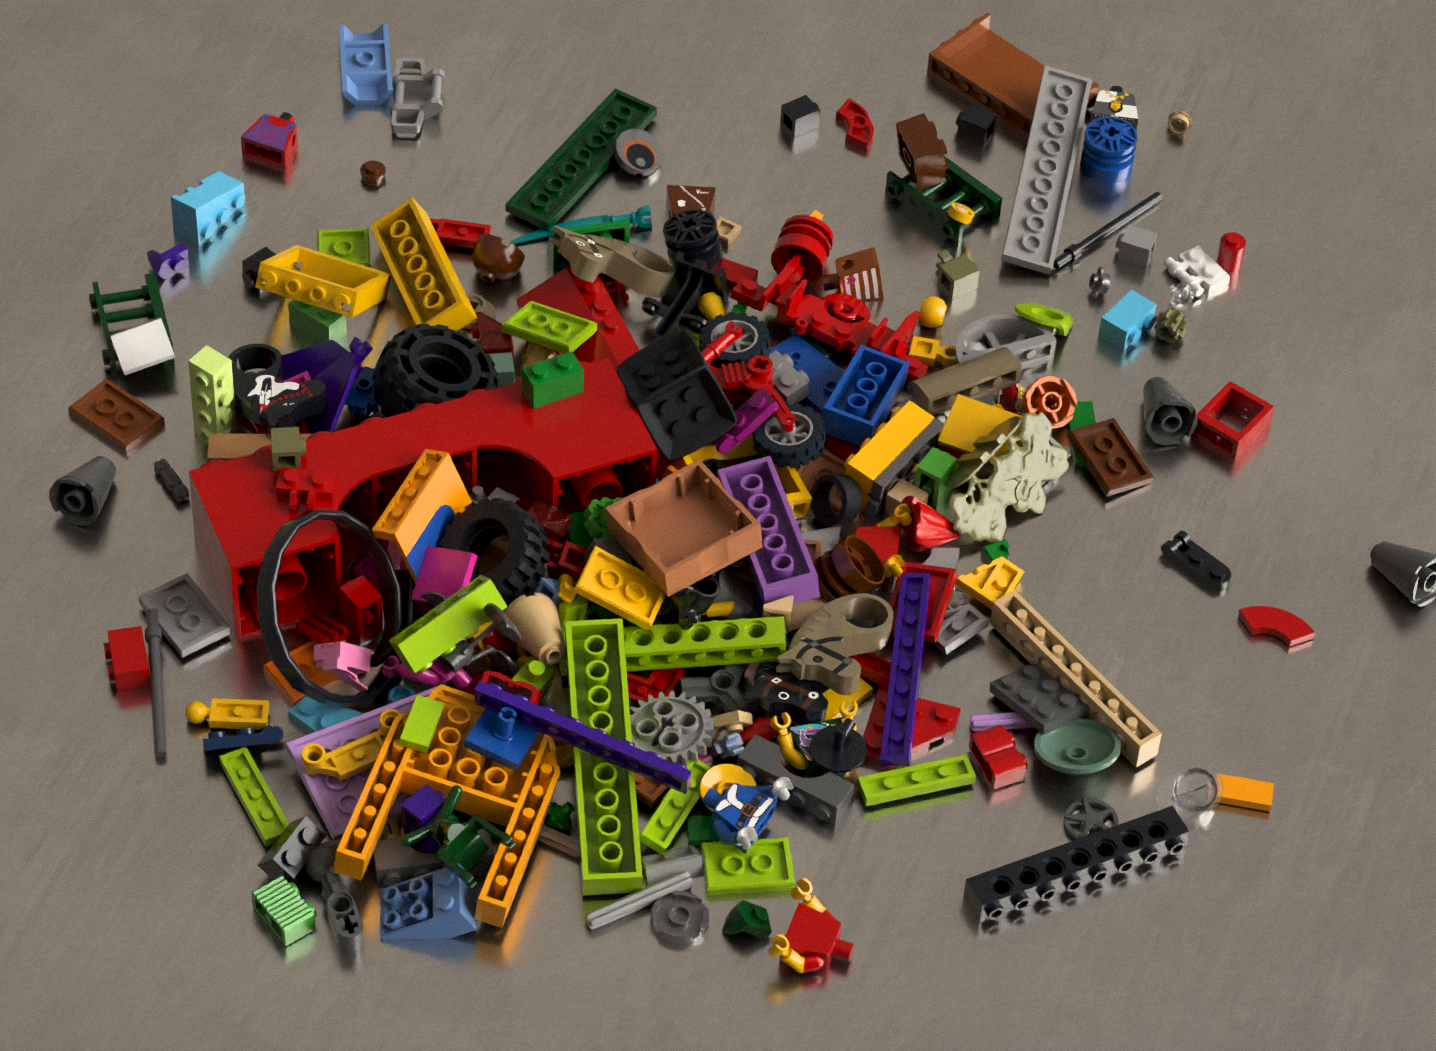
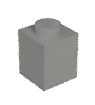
M1128 225L1125 233H1120L1116 242V248H1119L1118 259L1147 268L1155 252L1158 234Z

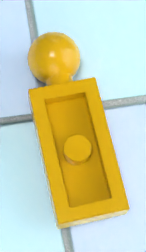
M212 698L211 707H206L200 701L189 703L185 709V717L193 724H199L205 719H209L210 728H254V730H263L268 726L270 705L269 700Z

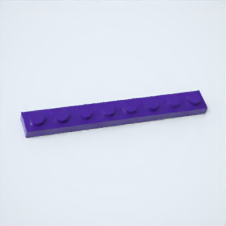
M902 573L880 755L882 766H910L931 582L929 573Z
M479 681L475 688V704L498 714L504 707L513 708L517 712L516 722L686 794L691 785L692 771L688 770L683 764L671 763L662 759L655 752L643 751L627 740L613 738L601 729H592L583 725L576 718L564 717L555 713L548 706H539L529 702L522 695L508 693L494 683L487 684Z

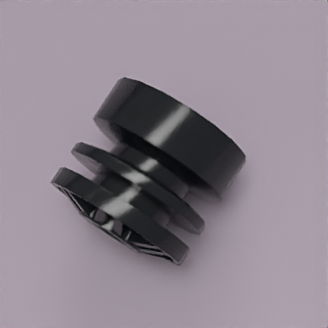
M699 209L685 210L676 213L666 221L663 227V235L668 248L669 262L674 268V258L678 251L682 252L684 260L691 264H694L697 258L706 261L707 269L712 272L720 266L723 260V252L718 238L717 222L712 214Z

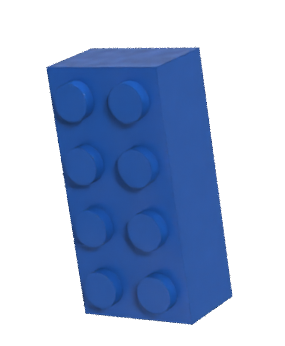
M860 345L823 407L821 420L825 424V434L860 447L867 438L872 439L878 427L885 422L905 387L910 363Z

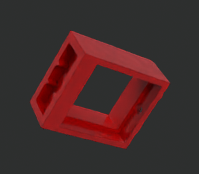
M1229 381L1197 413V426L1192 435L1235 460L1270 425L1274 406L1245 390L1243 387ZM1227 403L1253 417L1240 432L1213 418Z

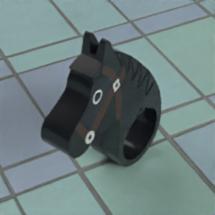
M800 628L786 634L787 651ZM777 661L760 662L754 675L751 691L744 696L743 701L745 703L742 705L741 711H758L766 718L768 716L782 717V713L786 712L789 714L791 721L798 725L825 720L828 700L822 694L811 690V688L824 685L823 683L815 680H799L792 672H776V667L780 664Z

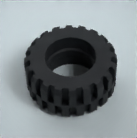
M485 498L479 500L477 505L471 503L464 507L465 511L462 513L458 512L453 517L455 520L452 524H447L444 529L445 537L440 539L438 547L471 552L477 555L470 582L480 575L491 579L507 606L519 596L526 595L528 597L527 593L531 589L535 591L539 584L537 582L539 578L544 577L547 570L544 568V565L549 562L550 553L545 550L549 549L548 538L544 536L545 530L542 525L517 504L509 500L505 501L502 498H493L492 500ZM509 534V548L503 561L495 569L479 574L478 561L485 546L496 537Z

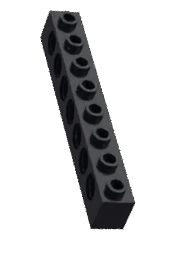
M1170 806L967 878L964 898L979 923L989 919L995 920L1008 912L1023 910L1033 903L1048 901L1056 895L1067 891L1073 892L1081 886L1092 882H1101L1111 875L1126 873L1136 866L1151 864L1161 857L1170 854L1176 855L1186 849L1189 830L1174 807Z

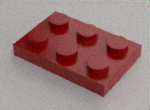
M905 562V566L901 567L902 573L930 574L931 582L924 641L936 643L956 582L957 571L952 568ZM901 575L897 577L889 601V605L893 610L891 636L895 635Z

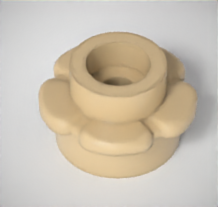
M1174 111L1168 117V127L1175 134H1183L1191 127L1192 120L1188 118L1189 115L1187 113Z

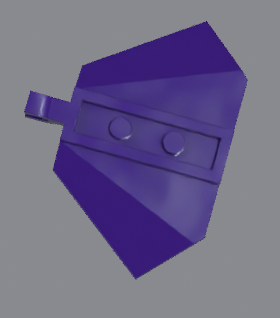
M354 337L350 343L351 352H348L336 341L329 340L281 356L284 380L308 371L311 380H319L325 384L328 406L326 411L305 418L307 425L313 433L319 431L334 432L351 385L364 369L361 363L373 349L368 342L364 341L362 343L359 338Z

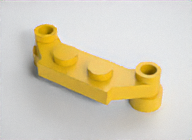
M395 709L383 711L380 715V728L378 731L331 752L325 753L324 748L316 743L306 745L302 750V763L305 772L309 775L322 774L337 777L340 782L372 768L394 718L401 713Z

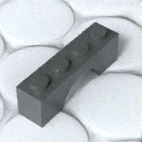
M755 734L745 746L744 752L738 755L737 766L750 773L758 786L771 785L778 778L788 777L794 788L788 790L790 796L787 801L796 807H801L813 813L821 820H826L836 825L853 802L855 784L831 772L816 778L796 776L787 771L781 764L779 758L780 746Z
M482 829L478 830L477 833L489 849L468 870L471 875L480 876L489 873L494 860L491 836ZM401 838L378 841L372 854L377 888L388 887L445 868L438 858V853L417 852L403 846Z

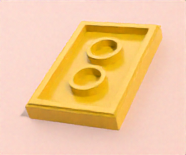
M958 394L938 439V444L969 454L975 450L973 443L979 437L988 436L998 425L1009 418L1020 417V425L1012 434L1019 435L1023 416ZM1007 441L993 454L995 457L1009 452ZM1021 441L1015 442L1020 448L1023 447Z
M597 546L591 551L573 590L577 594L647 631L651 628L666 595L646 572Z

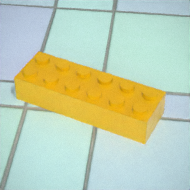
M412 197L369 225L416 325L429 324V326H436L439 324L458 331L477 319L474 309L428 214Z

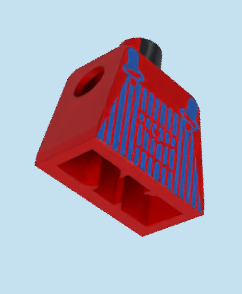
M283 112L279 118L268 114L262 115L241 136L242 155L286 169L297 144V125L294 123V117L287 112Z

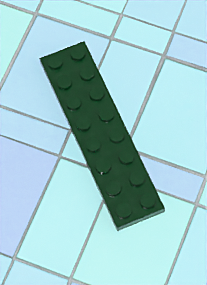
M615 88L505 204V211L549 231L615 160V150L613 148L620 134L628 129L643 130L657 115V107Z

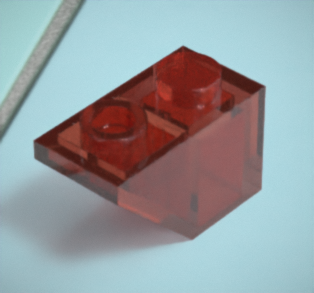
M476 312V323H471L472 339H477L486 354L512 352L514 363L512 336L502 332V323L482 312Z
M537 497L517 500L515 504L542 525L545 530L544 536L549 539L557 540L564 537L568 532L569 526L574 521L571 514Z

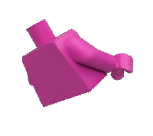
M393 655L387 658L388 664L392 667L382 666L383 674L386 677L393 678L399 674V676L434 687L451 680L461 691L473 680L463 668L456 674L447 669L440 660L442 655L432 661L433 664L423 672L414 673L406 669L404 664H399V659Z

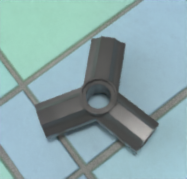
M750 663L720 665L718 671L709 677L679 678V696L685 692L687 700L695 696L696 702H711L717 707H722L726 713L736 710L741 711L742 705L745 703L743 701L745 694L738 685ZM748 711V713H752V720L757 716L758 711Z

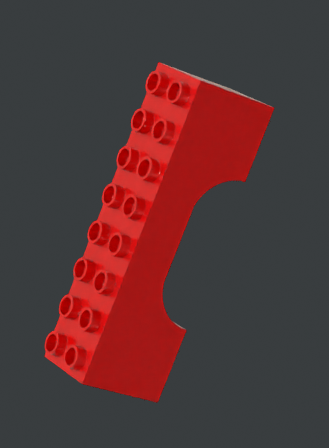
M609 358L592 363L579 362L584 369L583 393L535 409L532 408L522 392V378H520L514 384L488 391L485 389H475L465 394L462 398L439 404L423 403L409 412L387 418L371 417L357 426L343 430L316 432L305 439L306 455H301V469L331 471L337 474L333 501L316 499L314 510H343L373 529L424 450L448 452L469 497L474 486L483 487V493H485L486 498L497 487L510 492L520 499V508L542 525L545 530L544 536L563 544L564 516L584 511L593 499L600 501L603 497L609 499L625 498L639 490L656 484L657 447L627 395ZM272 445L261 447L253 454L227 461L211 460L200 468L189 471L195 545L236 640L261 634L256 587L264 552L283 524L307 511V498L299 497L298 507L296 511L289 510L290 497L276 495L279 472H273ZM314 520L299 529L283 553L276 583L277 612L280 628L293 625L299 621L303 622L308 616L315 618L314 613L318 611L325 615L340 611L339 587L342 586L343 575L353 561L366 551L351 532L331 520Z

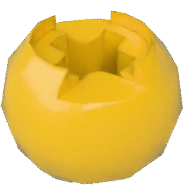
M928 296L923 299L918 318L922 326L931 329L942 326L947 309L944 300L936 296Z

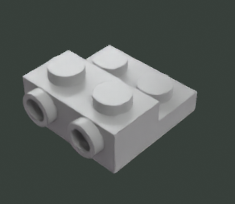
M775 350L769 354V358L773 362V377L771 379L774 383V390L776 389L784 403L794 405V403H799L810 395L808 385L810 380L807 374L802 369L798 372L793 367L794 362L787 353L781 355Z

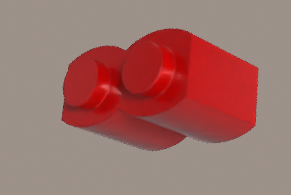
M495 671L484 672L481 680L487 684L494 683L500 686L502 690L513 695H522L529 702L539 705L543 694L531 684L513 681L510 677Z
M1003 725L970 735L969 749L992 789L1024 780L1025 772L1028 769L1025 755L1019 753L1016 749L1013 734L1010 731L1007 732Z

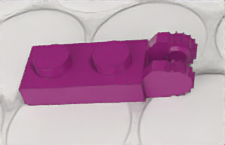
M761 387L735 411L737 424L710 444L715 445L719 453L727 454V452L732 450L738 443L741 444L779 408L778 403Z

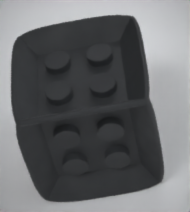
M686 330L676 331L655 341L628 357L617 367V375L627 395L636 406L640 418L656 446L668 461L680 459L697 451L727 433L737 424V416L730 402L712 374L693 337Z

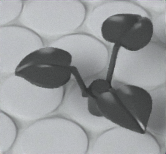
M427 592L420 596V598L425 599L435 607L447 599V597L439 592ZM488 603L484 607V612L493 623L470 644L462 639L455 644L456 648L452 652L441 656L440 660L447 669L456 674L464 665L468 666L471 662L487 655L502 674L512 679L520 669L503 651L496 650L491 645H486L483 651L472 656L474 653L473 647L497 626L510 640L518 642L521 639L519 630L508 620L504 612L495 604Z

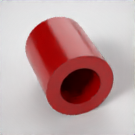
M1235 232L1226 233L1221 237L1216 263L1225 272H1235L1241 268L1246 246L1245 238Z

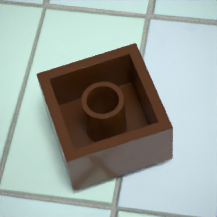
M923 113L896 123L898 154L917 190L920 191L945 182V170H948V164L944 154H947V148L944 141L938 139L933 121L929 122Z

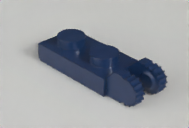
M275 725L274 727L266 726L261 733H255L254 728L238 729L235 736H226L225 731L208 733V739H202L203 750L277 743V741L280 742L284 733L281 727Z

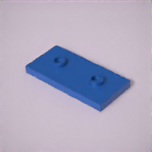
M795 333L770 349L769 354L775 350L781 355L787 353L794 362L793 367L798 372L802 369L807 374L810 383H808L810 395L802 401L822 416L823 407L837 386L844 371Z

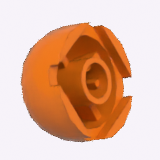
M1055 376L1036 379L1026 388L1022 396L1024 415L1025 413L1038 415L1039 412H1043L1053 425L1052 429L1065 426L1072 420L1074 407L1077 406L1074 389L1067 381Z

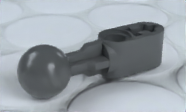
M318 845L310 852L308 861L304 865L309 877L317 882H321L323 886L321 896L328 913V922L339 950L346 954L357 953L364 945L361 917L353 897L348 893L346 885L340 883L338 879L339 873L333 872L336 849L330 845Z

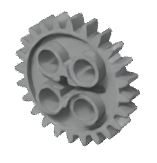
M661 691L659 692V698L655 699L649 694L648 702L639 699V708L630 707L632 744L636 748L646 752H655L664 760L671 763H682L685 767H688L689 759L698 762V754L706 755V747H712V738H715L714 719L711 718L710 709H705L704 702L696 703L695 696L687 700L685 692L679 697H675L674 691H671L669 697H665Z

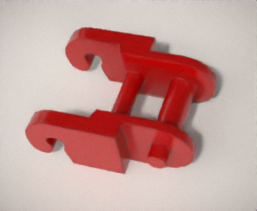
M613 278L612 280L602 282L604 287L612 285L615 287L608 289V293L617 291L618 295L622 296L624 302L629 301V295L626 293L624 284Z

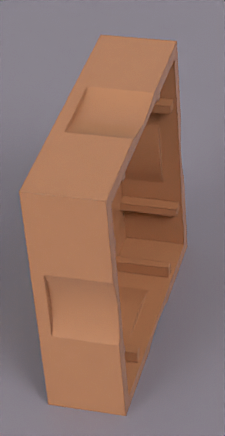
M700 459L666 476L657 484L639 490L605 507L610 534L667 597L763 547L761 524L738 500L726 492L719 479Z

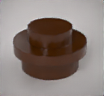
M372 160L362 164L360 174L367 183L376 184L382 181L386 174V168L381 162Z

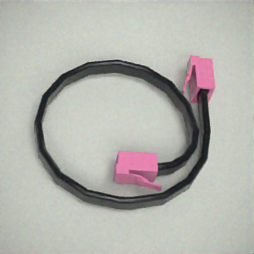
M343 510L305 511L280 527L263 555L256 587L258 619L271 661L293 689L322 704L356 705L368 703L390 688L396 677H386L383 674V668L375 681L368 687L359 682L358 675L356 674L368 673L371 667H377L385 662L384 665L392 667L387 661V658L391 655L396 656L399 659V664H402L401 659L389 640L413 623L414 600L411 598L415 582L395 542L389 540L387 551L380 540L375 538L372 529L367 524ZM314 520H331L355 536L371 558L382 589L384 629L381 642L374 654L371 655L370 649L342 641L314 645L313 661H316V668L331 672L342 681L352 685L360 691L356 695L334 694L308 680L290 656L278 623L276 583L283 553L297 531Z

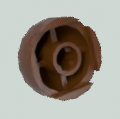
M482 234L476 241L472 251V263L477 272L480 273V278L489 283L508 281L516 276L521 269L525 255L514 244L510 243L508 247L501 243L502 238L490 234Z

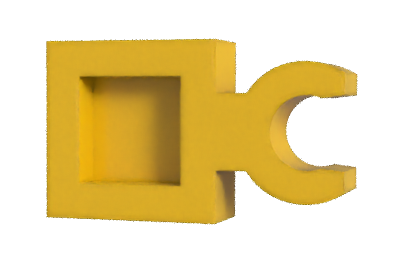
M913 336L909 356L917 358L930 366H934L935 361H939L944 366H952L956 346L945 345L942 347L939 346V340Z

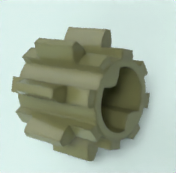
M1175 308L1167 309L1165 313H1159L1154 329H1156L1155 332L1160 336L1161 340L1173 342L1177 338H1183L1187 331L1185 327L1188 321H1186L1187 317L1182 314L1181 310L1178 311Z

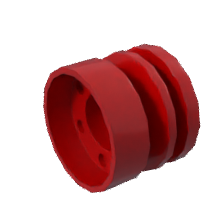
M795 215L787 219L781 228L778 241L771 254L773 269L779 275L786 263L794 256L799 255L802 257L799 265L804 266L805 269L802 279L796 282V284H800L803 279L807 280V284L817 281L823 274L827 258L833 247L834 236L831 229L823 221L808 215Z

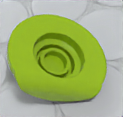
M1017 303L1014 310L1017 314L1040 323L1053 335L1066 336L1073 325V317L1059 309L1035 303Z

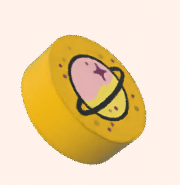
M952 203L948 210V214L952 219L963 224L971 223L975 215L970 208L960 203Z

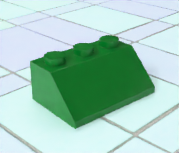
M629 220L565 228L579 234L603 236L628 243L630 239ZM554 230L547 231V252L553 271L570 267L569 261L562 254L558 253V247L549 241L550 236L560 238V236Z

